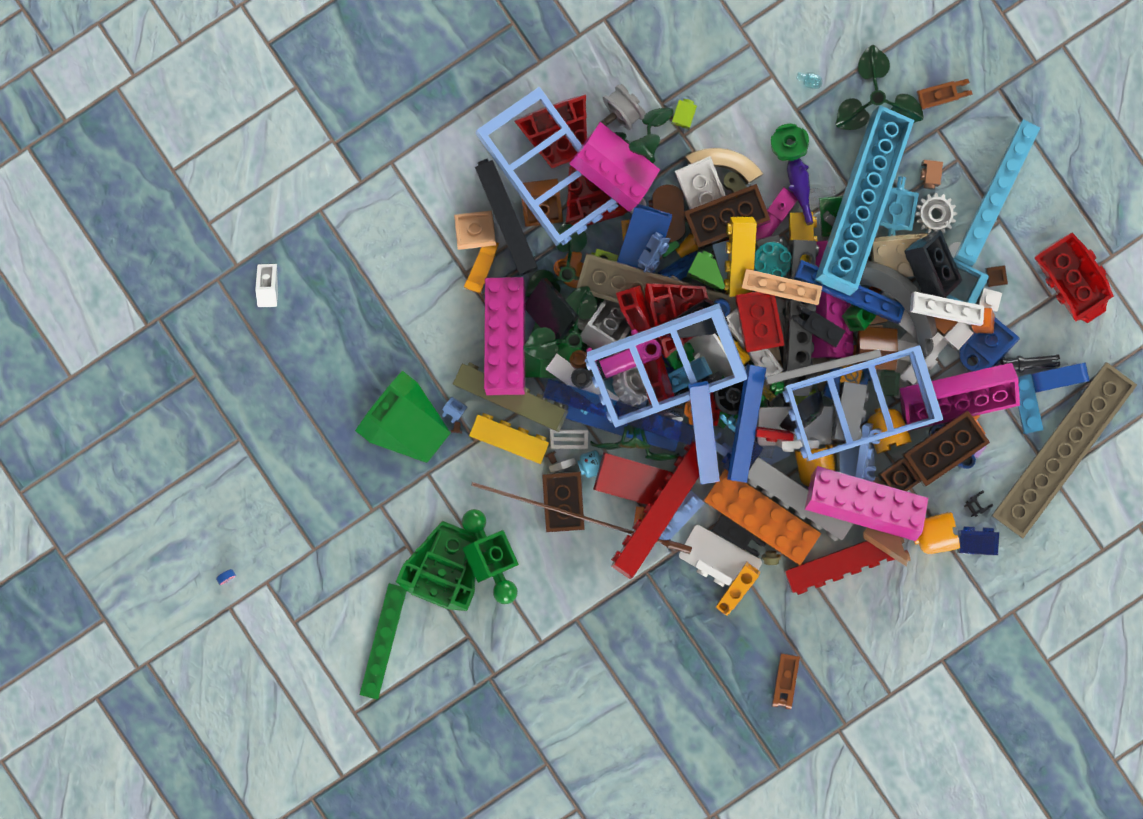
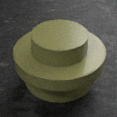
M769 550L766 551V554L762 555V559L766 565H777L781 555L777 554V551Z

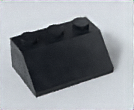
M937 230L913 242L904 251L906 259L912 268L913 275L919 284L921 293L946 298L963 281L941 230Z

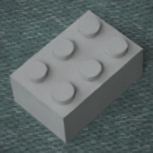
M604 299L580 336L582 337V342L593 349H597L626 338L631 328L621 312L619 303Z
M844 381L840 384L839 398L852 440L856 441L862 437L860 425L866 417V410L863 408L864 403L868 402L870 391L867 390V385ZM835 410L831 441L846 443Z

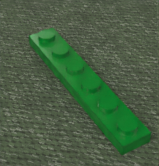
M388 584L359 694L361 696L379 699L407 592L399 585Z

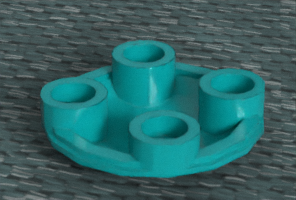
M765 243L755 252L754 269L757 272L784 277L790 270L791 254L780 243Z

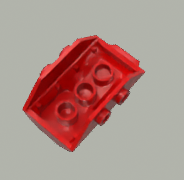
M1073 232L1057 240L1034 257L1047 277L1045 279L1046 283L1051 289H1055L1057 300L1061 305L1064 304L1075 322L1082 320L1089 323L1106 312L1109 299L1114 297L1106 278L1107 273L1101 265L1098 266L1095 261L1097 258L1091 249L1088 250Z

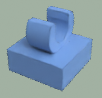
M451 397L442 409L444 411L442 416L451 415L453 417L451 422L454 423L463 415L467 406Z

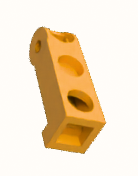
M498 242L494 246L481 247L464 285L465 289L481 294L485 285V278L488 277L496 256L495 254L499 246Z
M746 561L741 571L717 603L716 608L728 616L757 580L760 571Z

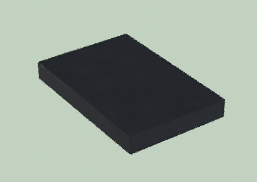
M547 278L541 279L525 303V310L540 328L546 327L551 329L555 333V340L564 339L579 318V315Z

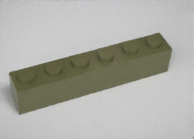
M470 362L468 365L462 363L453 385L560 432L569 412L564 409L565 405L557 401L552 404L547 401L548 397L539 393L534 396L530 394L531 390L526 387L524 395H486L484 373L478 371L479 367Z

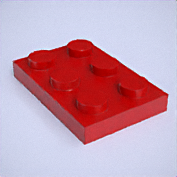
M757 291L735 295L745 352L749 353L785 346L775 295Z

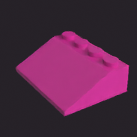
M599 122L569 163L629 212L639 204L660 171L658 167L644 156L631 152L629 144L601 122Z

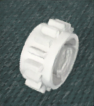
M937 193L933 197L928 194L926 196L927 201L922 198L920 200L922 205H917L916 207L919 212L915 213V216L919 218L916 223H921L920 229H927L928 234L931 231L935 232L937 230H941L942 234H944L945 227L950 230L952 228L950 223L956 222L953 219V216L957 215V212H953L956 205H951L952 199L946 200L944 194L941 197H938ZM933 209H937L940 212L941 216L939 219L932 217L931 211Z
M637 366L612 377L614 379L612 385L616 395L626 404L640 405L648 399Z

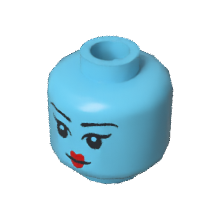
M596 450L581 454L580 460L577 461L581 474H585L587 478L597 476L603 455H599V452Z

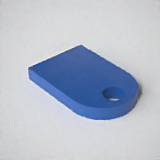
M995 317L993 334L973 332L972 336L960 348L961 362L970 372L994 367L1020 338ZM976 357L978 362L976 365L971 366L967 363L968 359Z

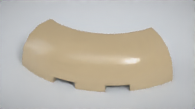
M707 148L685 156L689 165L710 156L714 167L726 168L737 173L747 185L763 175V172L753 161L729 149Z

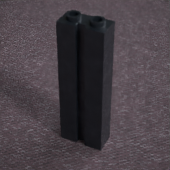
M484 159L478 162V166L475 167L477 175L520 277L538 270L494 161Z

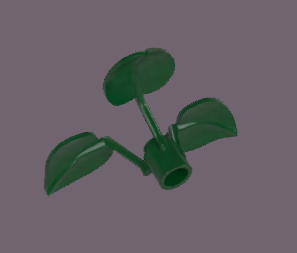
M875 45L869 46L863 52L858 63V71L862 78L870 79L873 77L875 91L870 94V101L863 106L855 98L846 99L841 103L836 120V126L840 129L856 130L865 126L870 118L865 108L872 104L882 105L887 103L893 106L890 110L913 119L914 123L924 119L922 108L913 96L899 94L895 98V103L886 99L883 91L878 89L876 77L882 78L888 73L890 62L888 57Z
M657 108L646 113L642 122L647 125V135L631 143L625 140L627 137L625 133H614L629 144L631 152L642 155L651 163H654V154L660 144L659 135L651 134V127H659L666 123L673 114V109Z
M566 222L562 224L558 230L559 235L573 225L566 224ZM585 231L579 235L577 232L570 236L572 238L571 241L565 245L560 243L556 246L560 252L569 251L566 266L561 269L559 277L555 279L553 273L549 270L542 269L536 271L530 278L526 291L528 298L542 278H547L559 293L561 288L557 281L571 282L573 279L579 280L580 277L576 276V270L570 266L572 251L580 252L587 244ZM595 297L596 303L604 301L602 298Z
M588 286L574 290L566 299L582 320L590 319L597 310L596 299ZM578 319L574 323V330L568 332L565 339L555 340V333L551 329L541 327L531 333L523 347L529 355L538 359L553 358L558 353L556 343H567L569 347H579L584 352H586V349L592 348L589 345L586 348L581 345L582 337L578 333Z
M642 418L629 422L627 426H624V432L619 442L596 444L590 441L591 446L605 450L621 448L645 449L647 454L645 458L653 461H666L679 457V453L675 455L654 454L649 451L651 445L647 444L644 427H642ZM627 432L628 435H633L632 439L624 442ZM640 432H641L643 441H641L640 439L637 438V435H640Z

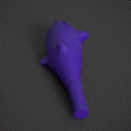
M800 158L788 161L787 174L790 182L788 188L793 192L803 210L806 225H812L814 222L809 207L810 180L807 171L809 166L805 165Z

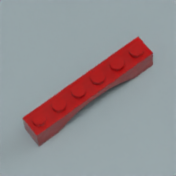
M641 286L616 293L621 312L626 318L631 331L636 329L640 333L653 328ZM650 345L647 348L649 355H653L657 351L655 345ZM662 355L657 360L644 363L643 365L658 402L674 397ZM647 393V397H648L649 403L652 404L651 401H650V398H649V396H648V393Z

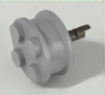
M621 84L615 87L616 91L610 96L605 95L603 97V101L611 113L601 123L607 127L616 119L624 128L630 130L632 124L638 119H644L646 113L638 105L640 103L638 98L633 93L630 95L626 87Z

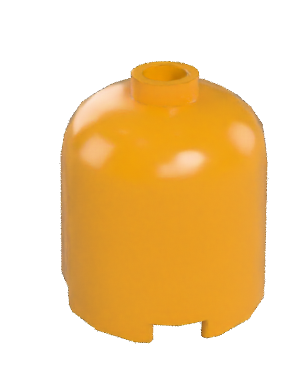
M877 408L874 410L875 414L869 417L867 423L873 424L872 430L879 428L882 432H885L887 428L881 408ZM888 409L894 429L906 425L901 413L897 409ZM909 431L879 439L881 440L880 443L873 444L876 454L892 450L891 446L894 444L896 446H903L912 442Z
M826 444L825 448H813L811 453L833 448L832 444ZM794 450L799 477L805 486L809 487L811 475L817 466L835 471L834 454L807 461L806 458L803 459L801 451Z
M946 512L925 518L923 532L914 541L915 545L919 544L920 549L926 554L959 549L958 535H955L952 527H956L953 514Z

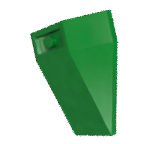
M404 371L387 387L355 430L372 444L425 463L429 462L451 434L418 382Z

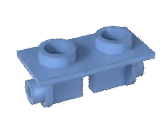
M658 232L655 235L652 234L646 245L651 249V252L644 249L638 259L639 263L637 266L644 269L643 272L656 270L659 266L661 255L669 248L670 238H662L663 235Z

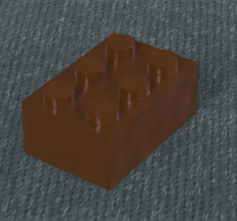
M581 472L543 474L544 504L584 516ZM545 508L546 532L585 530L584 520Z

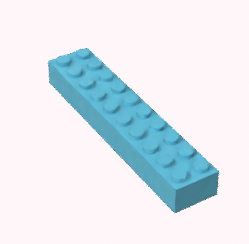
M881 105L872 112L815 281L849 296L858 289L914 123L913 119Z

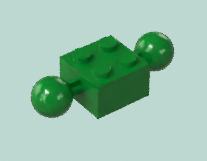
M471 509L463 515L462 526L467 532L474 534L476 541L463 547V551L477 582L479 583L493 577L496 584L493 589L495 600L500 604H510L516 599L518 590L512 581L505 579L503 572L518 566V561L504 530L486 536L484 531L486 517L484 513L477 509Z

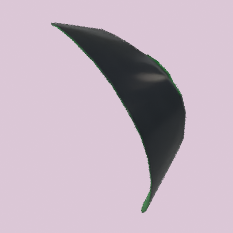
M821 392L808 396L797 405L804 428L810 425L823 411L824 406ZM789 414L779 425L782 429L794 432V429L797 428L795 420L791 421ZM815 416V418L811 422L807 423L812 417Z

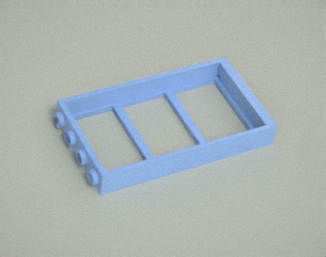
M540 87L477 129L475 133L556 246L560 243L565 245L572 240L570 236L574 233L581 234L587 229L586 225L591 221L595 224L603 218L601 214L607 210L610 213L618 207V202L611 198L608 202L559 235L539 205L582 174L579 171H575L534 200L513 171L564 135L577 152L582 147ZM540 100L558 124L560 130L509 165L488 135Z
M719 303L587 352V359H585L587 369L593 372V384L595 388L599 387L601 392L599 394L602 405L607 406V418L610 423L613 422L615 428L690 400L688 391L658 402L636 345L671 333L690 384L697 383L677 330L711 317L734 375L710 383V393L747 380V373ZM629 348L652 405L618 417L595 360Z
M920 345L784 387L785 391H783L785 402L790 404L791 409L788 410L791 421L795 420L797 427L794 429L796 438L801 440L803 446L800 447L803 459L806 458L807 461L943 420ZM909 355L928 419L894 429L875 366ZM868 368L887 431L853 441L833 378ZM827 380L846 444L812 454L792 391Z

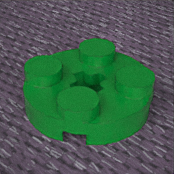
M796 124L781 125L771 136V149L779 160H796L807 154L809 147L808 133L805 129L797 127ZM788 139L795 141L792 145L786 144Z

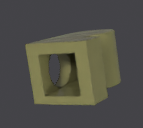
M729 172L725 175L723 185L732 193L747 188L737 173Z

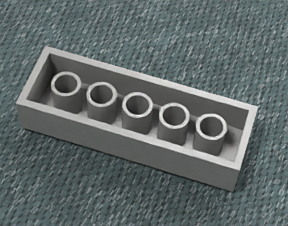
M756 456L751 463L747 479L750 485L755 488L759 485L763 488L762 492L770 498L773 496L777 497L779 504L787 509L792 507L795 509L794 513L803 520L807 517L811 520V525L818 530L824 528L827 530L826 534L833 540L837 541L838 538L840 540L845 538L854 523L805 510L808 495L806 487L773 465L766 463L759 456Z

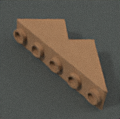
M876 476L873 482L885 485L884 481H880ZM868 527L863 532L865 540L901 564L907 566V562L911 561L908 550H904L902 546L905 543L904 538Z

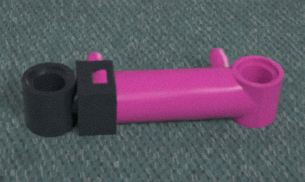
M636 329L631 331L632 335L638 333ZM652 339L636 345L643 364L651 360H657L662 355V347L656 340ZM650 345L657 347V351L653 355L647 353V348ZM592 348L586 349V352L591 351ZM630 349L600 361L595 360L603 381L636 367ZM577 368L571 374V381L576 387L585 389L591 385L594 375L592 370ZM581 373L586 375L584 383L577 382V376Z

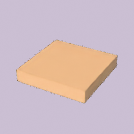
M492 210L454 215L458 250L496 245Z

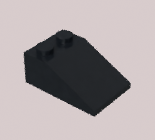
M705 298L672 320L717 303ZM724 314V317H725V319H726V322H727V324L729 325V322H728V320H727V318H726V316H725V314ZM712 317L677 330L680 338L718 334ZM671 333L665 334L667 337L673 339Z

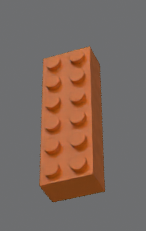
M724 469L719 476L720 481L714 483L703 501L796 564L801 565L822 533L746 482L727 480L728 470Z

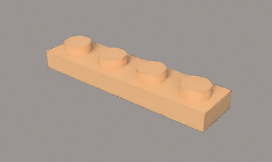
M746 269L742 285L744 289L819 305L823 287Z

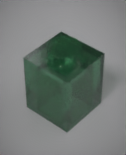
M895 370L880 371L878 379L883 395L898 396L900 373L895 372Z

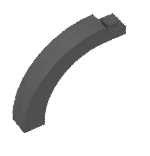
M867 261L860 284L879 288L892 295L903 305L913 321L918 346H921L923 356L927 357L934 347L933 339L930 338L937 334L935 319L933 316L910 312L911 293L921 292L909 279L896 270L876 262Z

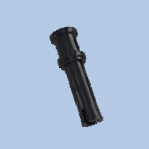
M1057 354L1023 358V356L1019 355L1016 358L1009 359L1003 357L1000 360V365L1012 363L1015 371L1022 373L1024 369L1060 367V361L1052 362V360H1059L1060 356Z

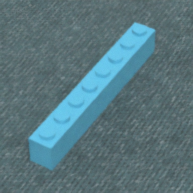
M1024 119L1019 123L954 259L970 267L975 264L1040 127Z

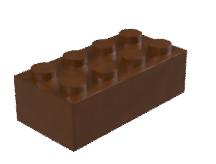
M757 184L684 212L698 250L729 239L726 229L727 223H730V217H754L757 222L756 228L770 223L771 220Z
M964 411L904 452L902 456L913 469L921 484L928 486L990 442L970 412Z

